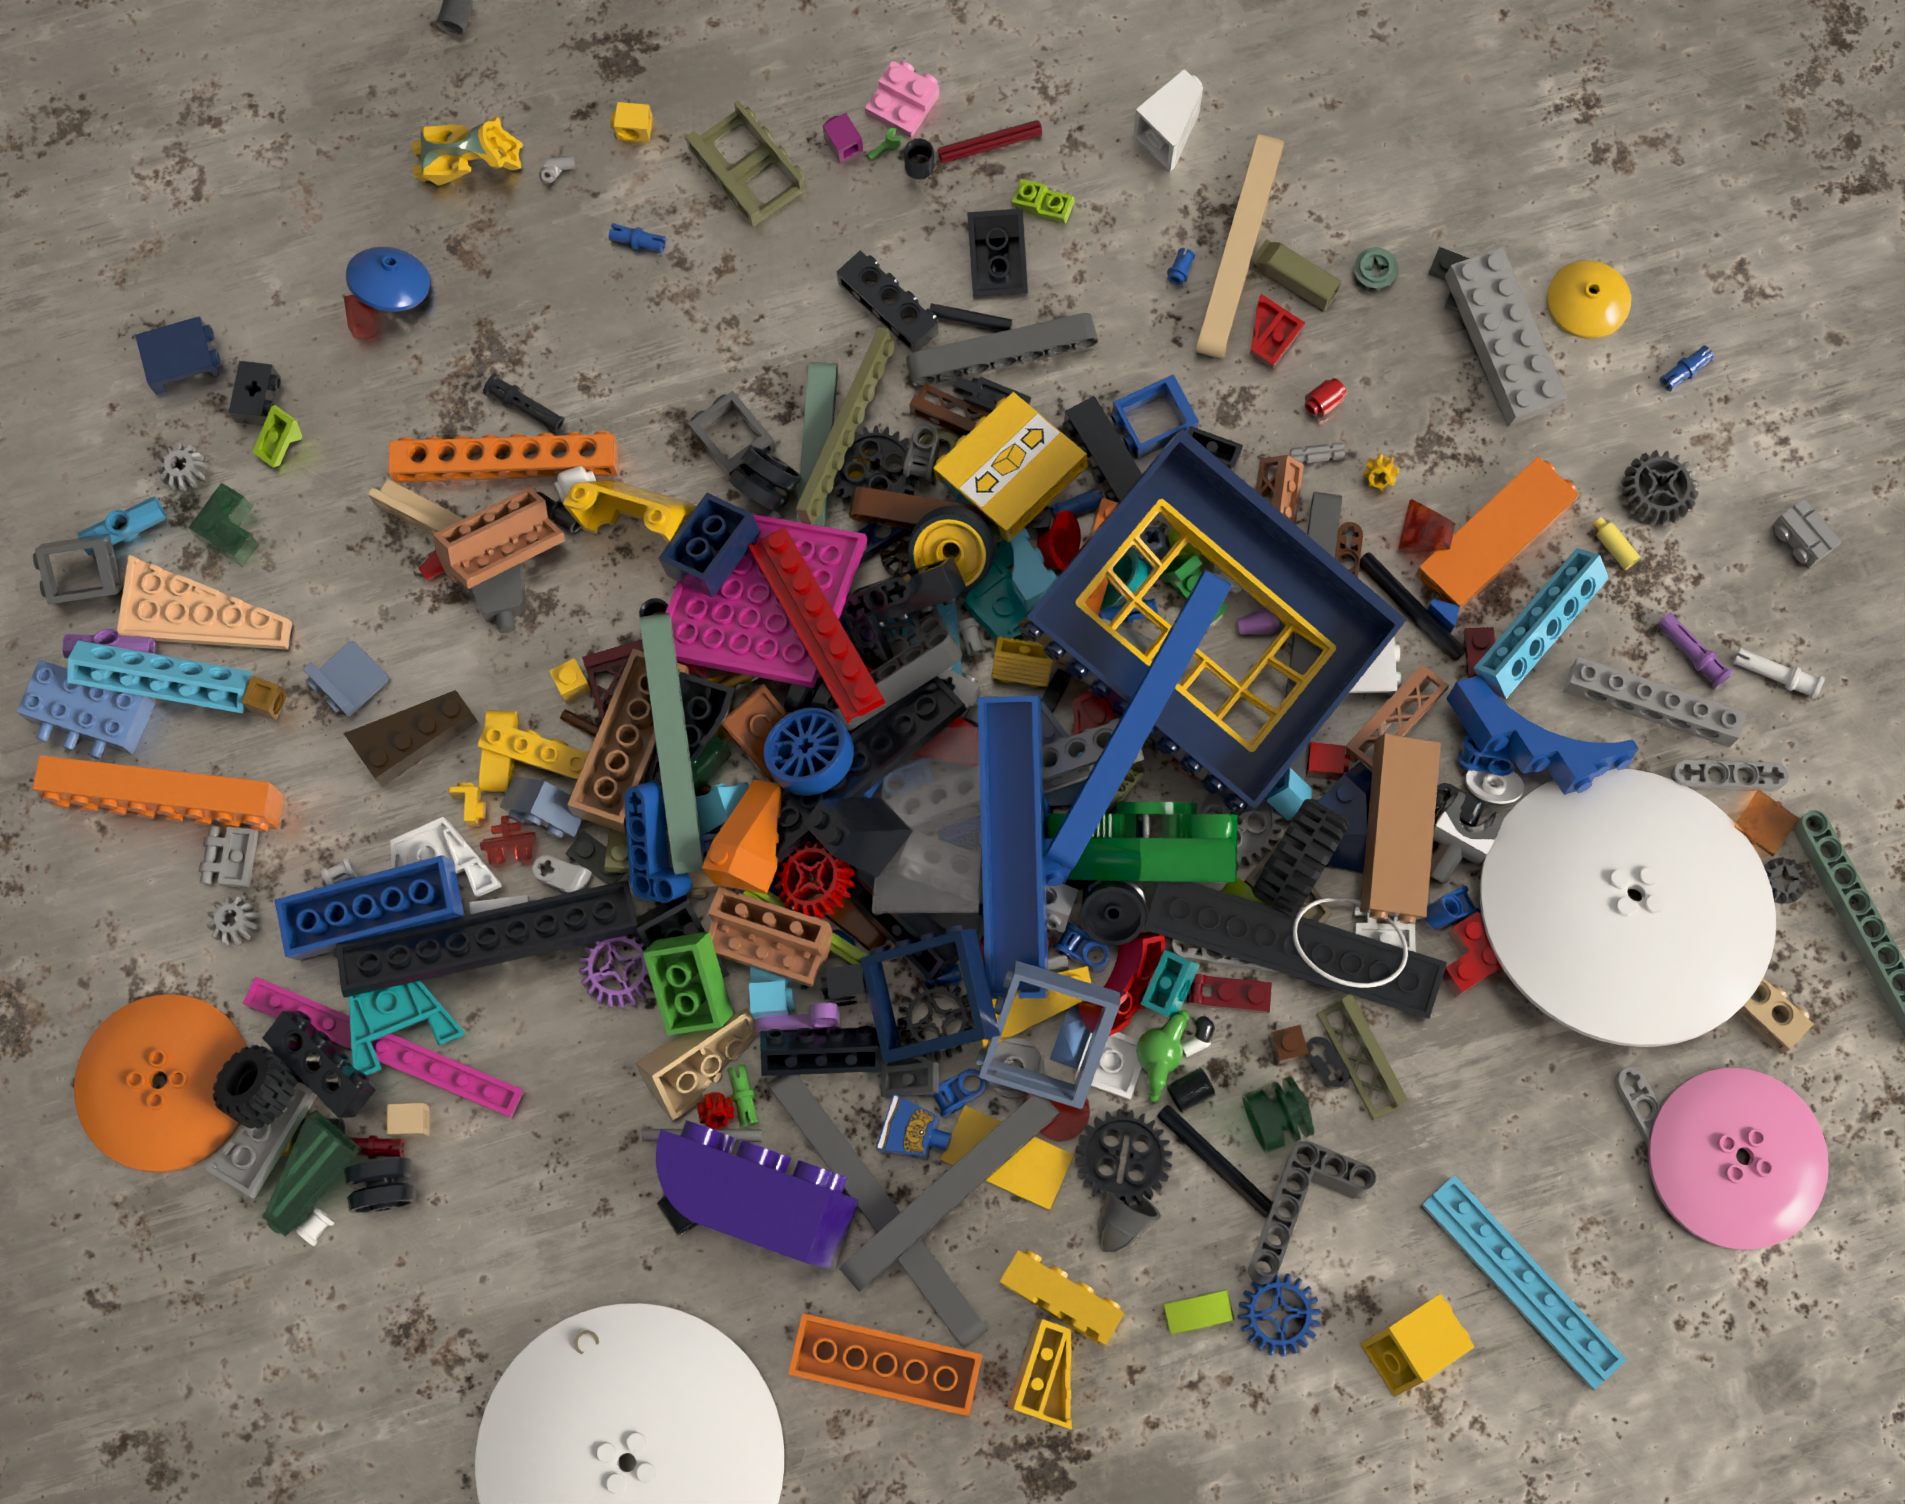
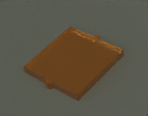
M1758 790L1735 823L1734 828L1745 835L1752 845L1756 844L1773 857L1799 818L1784 808L1780 801L1776 802Z

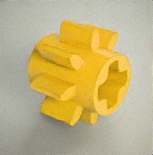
M1379 453L1375 460L1368 458L1367 468L1364 469L1363 477H1369V487L1374 486L1383 491L1384 487L1388 484L1391 486L1395 485V476H1398L1400 467H1394V457L1388 458Z

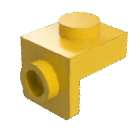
M457 783V787H449L448 793L453 799H465L464 822L467 826L480 828L481 819H485L486 803L482 801V793L478 787H474L472 783Z

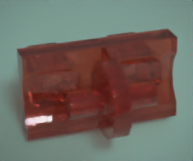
M508 815L501 816V825L491 826L492 834L502 833L503 836L483 839V841L479 842L481 851L485 850L489 865L505 863L504 847L511 846L515 848L516 861L529 860L533 858V843L536 841L535 831L511 835V832L521 830V823H510Z

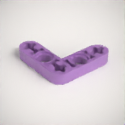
M835 1003L810 1005V1014L763 1017L754 1020L756 1035H760V1031H769L771 1029L799 1030L801 1028L828 1029L830 1027H841L840 1013Z

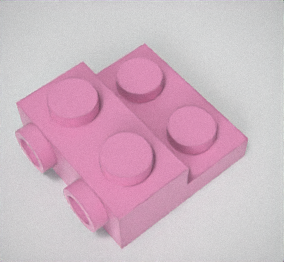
M892 61L880 78L879 87L866 105L865 113L912 138L939 97L937 80L927 73H924L923 76L915 73L914 68L905 61L900 63Z

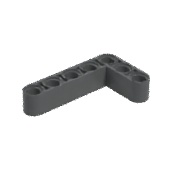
M936 608L922 614L918 610L912 613V620L922 640L870 672L886 704L861 717L856 716L851 719L852 722L847 723L833 697L829 700L827 709L843 722L848 731L897 702L961 659L962 651Z
M1300 1141L1297 1143L1286 1161L1249 1263L1248 1274L1252 1281L1261 1285L1268 1284L1280 1269L1311 1181L1349 1197L1361 1199L1368 1195L1376 1183V1173L1373 1168L1310 1141ZM1296 1154L1306 1155L1310 1163H1302ZM1325 1165L1334 1166L1338 1174L1328 1173ZM1353 1177L1363 1178L1366 1186L1356 1184ZM1293 1180L1297 1182L1300 1190L1291 1189L1287 1181ZM1284 1207L1288 1209L1291 1217L1281 1216L1277 1208ZM1274 1234L1278 1236L1281 1244H1272L1268 1240L1267 1235ZM1257 1262H1266L1270 1266L1271 1272H1262L1258 1268Z

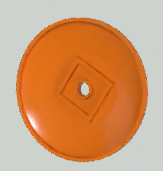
M163 994L145 997L114 1012L103 1021L88 1040L78 1061L75 1073V1106L79 1120L89 1139L112 1160L124 1166L146 1172H171L185 1169L216 1153L227 1143L240 1126V1123L216 1107V1101L213 1100L215 1092L213 1085L217 1082L216 1076L223 1069V1064L229 1061L234 1053H240L242 1048L248 1047L241 1032L223 1012L202 1000L184 995ZM158 1073H165L167 1077L166 1084L160 1089H155L153 1078Z

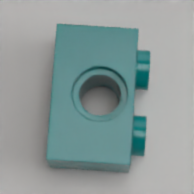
M1164 950L1141 1005L1167 1017L1176 1015L1181 1009L1200 965L1173 952Z

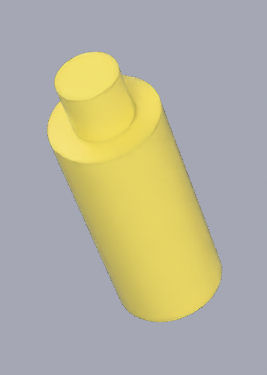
M1600 517L1593 523L1599 531L1596 536L1624 570H1627L1641 559L1640 555L1613 522L1607 524L1603 517Z

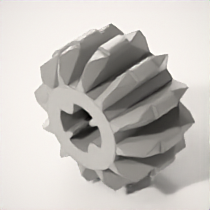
M178 443L175 451L167 447L168 455L159 456L162 464L156 466L157 471L161 474L160 480L164 484H168V487L174 491L180 488L182 492L186 493L189 485L197 489L196 481L205 480V476L201 472L208 470L207 465L203 462L204 456L201 452H196V449L190 445L184 448L182 444Z
M225 896L224 905L214 902L217 911L207 912L208 916L214 919L207 924V928L214 930L212 937L216 940L221 939V943L228 946L231 941L237 946L241 945L242 936L247 940L251 939V935L248 933L249 929H258V926L252 922L259 917L256 912L252 911L254 905L250 902L244 903V899L240 896H237L234 901L231 897ZM234 916L236 923L231 925L232 923L229 919Z

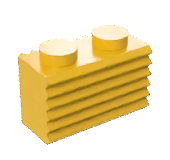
M1000 636L997 639L991 678L998 679L1003 683H1024L1032 688L1048 687L1052 659L1043 652L1044 647L1041 644Z

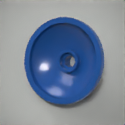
M382 246L363 250L349 261L346 269V283L351 293L362 303L378 310L403 311L419 305L429 292L430 276L426 267L416 257L398 248Z

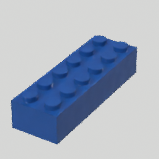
M443 855L275 899L285 957L294 960H302L336 951L337 943L465 916L454 860Z

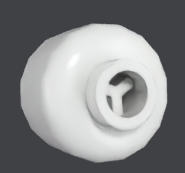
M577 466L560 472L554 485L563 503L573 485L579 482L596 481L592 470L586 472L582 466Z

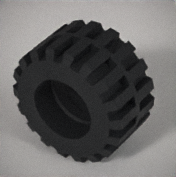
M252 1045L250 1048L244 1047L240 1053H234L231 1059L223 1064V1069L218 1072L216 1076L217 1082L213 1085V1090H215L213 1100L216 1101L215 1105L218 1109L241 1125L250 1129L254 1127L257 1129L262 1128L265 1123L267 1125L273 1123L276 1117L279 1118L283 1114L282 1111L290 1105V1099L296 1091L293 1089L297 1085V1079L294 1077L296 1073L279 1056L266 1047H259L258 1045Z

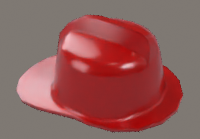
M1062 510L1057 513L1051 529L1039 536L1037 540V548L1045 560L1043 565L1047 568L1060 569L1062 571L1079 550L1081 530L1076 517L1070 511Z

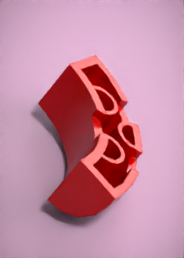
M1140 932L1139 936L1129 943L1119 945L1114 969L1103 986L1104 988L1120 992V1006L1109 1036L1131 1023L1129 1019L1138 1009H1144L1145 1006L1141 1005L1142 999L1165 950L1164 935L1153 932ZM1088 1001L1078 1003L1084 1025L1093 1034L1102 1006Z

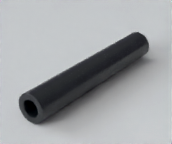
M934 303L930 305V310L938 319L1002 332L1011 330L1012 319Z

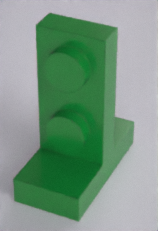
M1196 554L1177 556L1159 578L1163 583L1171 582L1186 602L1202 574L1198 568L1202 562ZM1224 601L1212 623L1229 609Z

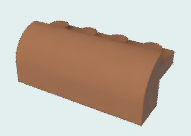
M531 487L433 534L436 553L446 574L454 583L460 581L467 589L565 541L564 532L548 519L545 500Z
M719 887L708 912L712 919L708 932H710L716 955L813 987L822 963H826L831 947L832 928L829 922L747 895H737L734 891Z

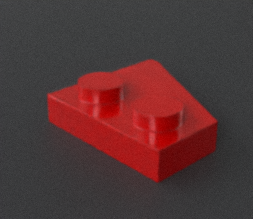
M1261 294L1258 299L1250 354L1273 369L1303 330L1305 322Z

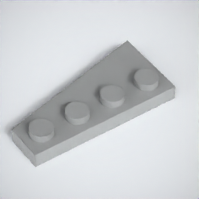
M297 1081V1085L293 1088L296 1091L290 1099L291 1103L288 1108L286 1107L282 1111L283 1114L279 1118L276 1117L273 1123L269 1125L265 1123L262 1128L258 1129L256 1127L250 1129L244 1126L245 1130L234 1142L230 1141L222 1149L223 1153L215 1162L211 1161L204 1170L255 1199L317 1095L308 1086Z

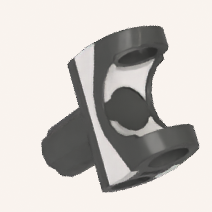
M1460 791L1454 792L1437 812L1434 820L1433 840L1440 845L1431 857L1430 876L1444 883H1447L1463 857L1477 865L1483 861L1494 844L1503 822V815L1494 812L1482 824L1477 826L1464 825L1460 821V808L1466 795Z

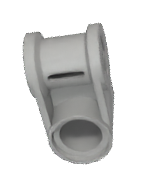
M548 855L540 856L533 864V873L542 885L555 889L562 894L586 889L592 872L584 867L567 863ZM549 865H551L554 872L552 874L547 873L544 877L541 871L542 868L548 869Z

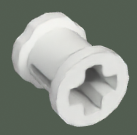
M348 857L343 858V862L326 869L324 867L320 869L327 886L358 878L356 870Z
M314 1205L311 1208L312 1213L300 1226L296 1225L294 1228L298 1235L313 1246L317 1244L316 1239L327 1226H332L335 1223L326 1213Z

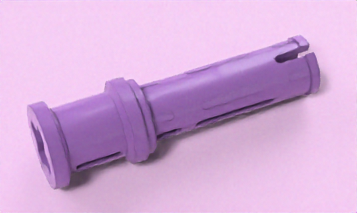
M1671 612L1664 616L1657 624L1695 663V670L1697 672L1701 671L1713 683L1712 687L1714 689H1717L1734 673L1732 668L1727 669L1716 657L1717 653L1715 651H1708Z

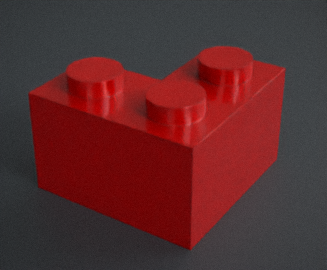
M1478 911L1453 926L1447 933L1462 954V957L1445 967L1442 977L1456 998L1503 969L1492 950L1482 917Z

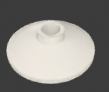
M1468 771L1466 774L1465 783L1472 794L1487 802L1497 804L1511 803L1518 800L1524 791V783L1514 771L1507 776H1497L1479 771Z

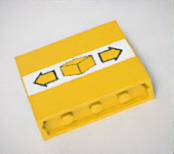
M1012 392L1007 398H1002L996 404L995 410L987 417H982L967 436H962L947 455H942L936 461L933 469L938 482L945 479L999 526L1000 536L1009 543L1088 467L1087 453L1016 393Z

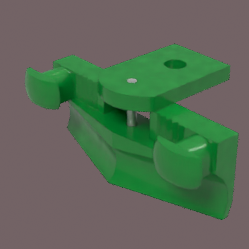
M1116 802V814L1103 815L1067 880L1236 882L1237 815L1197 814V803ZM1050 813L1048 815L1046 828L1049 837L1055 836L1067 813ZM1138 815H1143V838H1138ZM1150 815H1162V838H1150Z

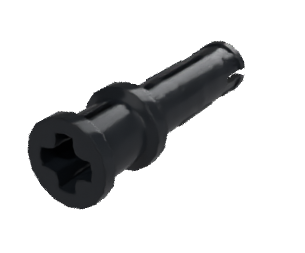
M492 374L485 383L483 394L487 397L491 395L501 401L505 408L511 409L514 407L555 433L563 426L564 417L559 416L542 404L524 395L519 386H512L500 379L499 374ZM530 406V407L534 408L535 410H537V411H539L540 413L544 414L545 417L541 416L540 414L536 413L535 411L531 410V409L528 408V407Z

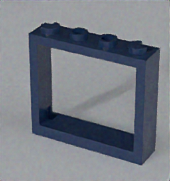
M962 925L953 926L945 929V935L938 936L937 932L920 936V942L913 943L912 939L895 943L896 948L888 950L887 946L870 949L871 955L860 958L884 1064L1000 1036L976 929L963 930ZM955 943L975 1028L901 1047L882 962Z

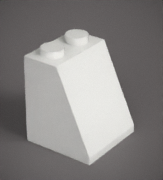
M1185 69L1140 105L1135 113L1133 136L1170 172L1175 168L1197 120L1203 92L1201 81L1195 75H1190Z

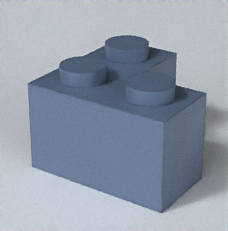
M514 776L500 805V808L509 812L508 817L522 824L525 821L535 826H540L541 824L547 827L546 833L560 839L563 835L575 837L582 821L581 818L573 816L567 806L571 795L544 780Z

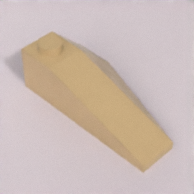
M747 1008L734 1013L721 1028L691 1032L658 1047L636 1062L646 1086L672 1121L695 1107L697 1102L704 1098L702 1093L713 1081L717 1083L723 1076L720 1072L731 1060H736L757 1035L755 1034L752 1015Z

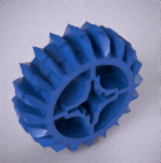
M1277 1272L1272 1283L1269 1282L1262 1287L1254 1281L1251 1282V1288L1255 1293L1253 1294L1245 1290L1243 1296L1250 1301L1249 1303L1239 1302L1238 1307L1247 1309V1313L1237 1316L1238 1320L1247 1319L1248 1321L1247 1325L1240 1328L1241 1332L1251 1329L1253 1334L1247 1338L1248 1343L1258 1338L1260 1341L1256 1346V1350L1261 1351L1265 1344L1269 1345L1267 1354L1270 1356L1274 1354L1275 1347L1279 1348L1280 1357L1286 1356V1346L1289 1347L1292 1354L1298 1353L1295 1343L1298 1342L1301 1347L1306 1348L1308 1343L1303 1338L1304 1335L1311 1339H1314L1316 1336L1309 1327L1320 1326L1319 1321L1311 1319L1312 1315L1321 1314L1320 1309H1311L1310 1307L1311 1304L1318 1301L1317 1297H1312L1309 1300L1306 1298L1305 1295L1312 1289L1310 1286H1307L1302 1291L1298 1289L1302 1284V1279L1297 1278L1293 1285L1289 1284L1291 1280V1274L1286 1273L1283 1282H1280ZM1272 1290L1273 1297H1271L1270 1308L1255 1311L1259 1297L1264 1292ZM1282 1290L1293 1294L1300 1302L1302 1308L1289 1307L1285 1303ZM1277 1305L1282 1307V1310H1285L1286 1313H1294L1282 1318L1281 1324L1276 1322V1319H1273L1272 1316H1264L1277 1310ZM1303 1318V1323L1298 1333L1286 1340L1287 1323L1289 1320ZM1256 1321H1268L1271 1323L1277 1340L1266 1336L1259 1329Z

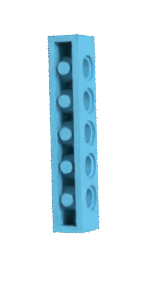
M1576 548L1475 665L1474 670L1477 676L1480 675L1497 696L1507 699L1609 579L1600 555Z
M77 641L68 657L67 683L243 713L245 706L241 702L250 683L252 671Z

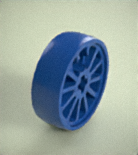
M804 708L786 715L772 728L764 745V759L769 773L783 789L800 796L820 794L834 787L847 774L854 757L852 738L843 722L830 711L821 708ZM787 755H791L789 759L784 760ZM826 755L834 756L831 761L826 760ZM822 765L825 766L818 772L816 771V769L820 768ZM805 770H810V775L804 776Z

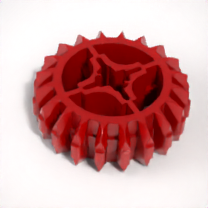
M819 840L815 844L811 841H806L805 848L802 846L797 848L795 854L791 853L788 856L789 860L787 863L780 862V866L784 870L783 872L776 873V876L782 881L775 886L781 892L778 897L785 903L786 909L811 917L816 916L818 919H824L825 912L829 915H835V906L844 908L843 902H841L843 897L851 898L846 890L847 888L854 887V882L849 880L850 877L855 875L854 871L849 868L850 864L832 856ZM823 859L821 862L818 861L816 864L812 866H807L813 861ZM810 873L817 877L816 881L820 884V887L813 883L814 879L810 876ZM817 894H823L821 897L815 900L807 901L809 898L812 899Z

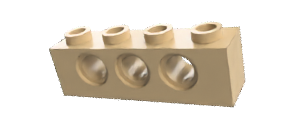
M1763 977L1756 989L1760 994V1001L1756 1002L1750 997L1737 1012L1779 1052L1784 1053L1790 1050L1814 1024L1809 1020V1015L1803 1008L1797 1005L1794 1006L1786 999L1787 995L1780 987L1774 984L1771 985ZM1772 1009L1781 1012L1783 1016L1782 1023L1776 1022L1773 1019Z

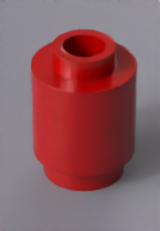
M1336 378L1325 380L1305 396L1304 405L1307 412L1312 416L1323 418L1343 402L1344 397L1347 395L1346 389Z

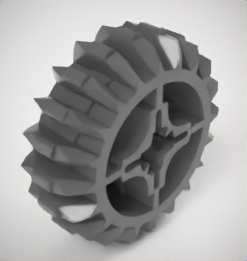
M1657 450L1653 451L1651 456L1647 453L1642 454L1640 460L1634 459L1631 462V467L1626 468L1624 471L1626 477H1623L1621 480V485L1624 486L1621 490V495L1627 497L1624 501V506L1632 505L1633 508L1630 513L1631 515L1637 512L1640 513V522L1644 521L1646 517L1650 518L1651 526L1655 525L1657 520L1660 521L1663 527L1667 525L1669 520L1674 524L1680 519L1679 516L1685 518L1689 510L1695 506L1694 500L1699 495V492L1695 490L1699 485V481L1692 479L1695 476V471L1686 470L1689 466V461L1681 464L1678 462L1680 460L1679 455H1676L1673 459L1669 458V451H1665L1662 457ZM1657 471H1662V472H1665V473H1667V474H1661V473H1659V472H1657ZM1639 478L1643 481L1642 485L1646 489L1644 496L1639 488ZM1674 481H1676L1679 486L1680 498L1676 495L1678 492L1673 487ZM1665 483H1667L1661 491L1657 490L1653 493L1655 488H1657L1658 486L1662 487ZM1654 502H1657V503L1662 504L1663 506H1659V505H1656V504H1653V503H1654Z

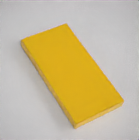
M965 1105L952 1132L948 1150L943 1152L940 1161L954 1166L1002 1122ZM1034 1137L985 1182L1050 1211L1074 1154Z

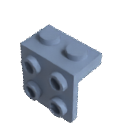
M349 641L320 669L312 662L303 669L309 676L306 680L308 685L316 693L322 690L328 696L324 701L336 713L341 709L348 717L352 716L389 681L387 673L354 641Z

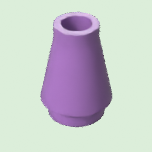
M1266 608L1245 617L1237 618L1240 635L1274 634V631L1281 630L1279 619Z

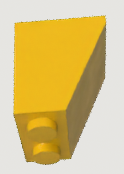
M1441 1293L1360 1343L1394 1397L1425 1382L1475 1347L1470 1340L1468 1332L1461 1326L1450 1304L1444 1300Z

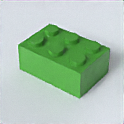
M710 932L656 940L643 952L667 1036L721 1028L733 1015Z

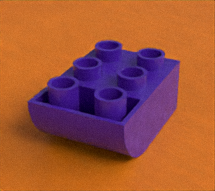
M688 1120L685 1121L680 1136L660 1130L656 1147L658 1178L666 1197L684 1217L694 1223L798 1261L835 1270L859 1202L858 1199L842 1194L847 1177L800 1160L796 1164L793 1176L786 1173L792 1159L791 1157L741 1140L736 1156L732 1155L731 1153L737 1138Z

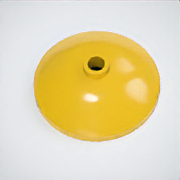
M1581 260L1566 265L1553 277L1547 291V306L1551 317L1561 329L1579 338L1596 339L1615 332L1624 323L1631 307V294L1625 279L1614 268L1599 261ZM1589 289H1595L1597 294L1590 293Z

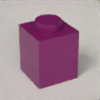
M847 113L833 116L822 125L824 139L839 163L863 152L862 137Z

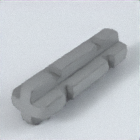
M1340 442L1332 443V446L1323 444L1306 446V449L1297 447L1290 449V456L1302 464L1303 461L1307 463L1329 461V458L1339 460L1345 457V446Z

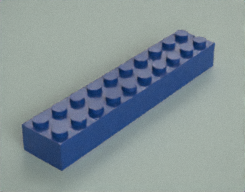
M1041 696L977 697L985 972L992 999H997L998 996L1004 997L1006 988L1002 987L1007 970L1013 971L1016 961L1048 970ZM1020 981L1017 990H1021L1019 998H1046L1049 995V989Z

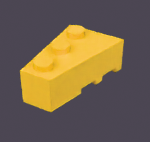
M1044 1319L1035 1320L1008 1409L1072 1430V1420L1070 1419L1071 1329Z

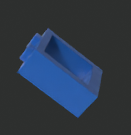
M1174 374L1114 401L1112 413H1110L1114 426L1117 429L1121 428L1124 434L1123 442L1129 452L1133 451L1137 459L1165 447L1182 429L1188 432L1190 426L1198 428L1199 420ZM1166 396L1181 426L1144 443H1140L1125 413Z

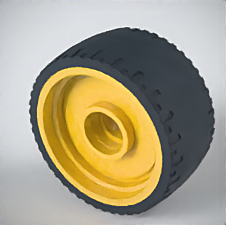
M954 505L942 506L927 513L914 527L908 543V560L911 570L953 556L967 587L960 593L962 594L975 588L988 574L994 558V540L986 522L974 511ZM955 543L959 547V552L950 554L945 550L944 545Z

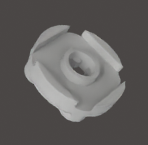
M1008 1038L998 1043L993 1060L1012 1065L1013 1060L1019 1061V1066L1023 1069L1044 1075L1043 1058L1031 1042L1021 1038ZM988 1081L993 1090L1006 1098L1018 1099L1031 1095L1021 1090Z

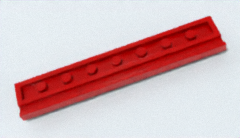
M784 526L763 537L755 545H748L846 722L850 723L852 718L856 716L861 717L886 704L786 527Z

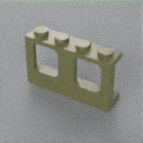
M738 100L734 103L735 112L700 136L695 131L691 132L686 136L689 151L749 224L755 227L805 191V175L798 165L793 166L789 162V156L781 145L777 147L774 144L769 130L765 126H759L753 111L748 106L744 108ZM739 126H744L757 140L759 146L736 163L730 164L715 147V143ZM777 165L792 184L767 203H762L747 186V182L769 166Z

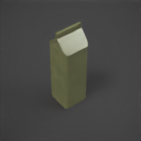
M1266 239L1251 259L1262 273L1323 311L1326 310L1338 293L1342 282L1280 242H1270Z

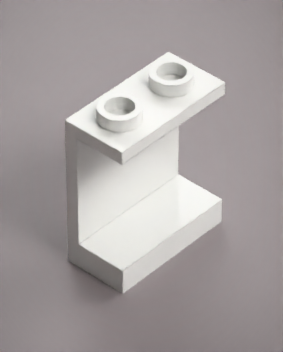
M1394 637L1349 693L1387 692V699H1390L1397 689L1401 687V672H1396V662L1400 661V646L1395 645Z

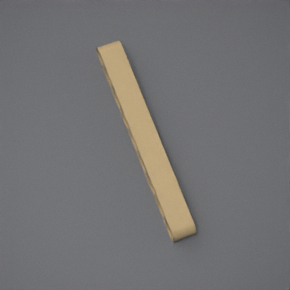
M1258 133L1197 343L1196 353L1223 359L1285 140Z

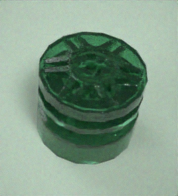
M1291 1076L1282 1079L1283 1089L1277 1081L1271 1084L1272 1098H1269L1261 1087L1242 1095L1244 1109L1253 1133L1266 1154L1285 1146L1283 1133L1287 1131L1294 1142L1301 1139L1300 1131L1306 1138L1315 1134L1312 1114L1307 1099Z

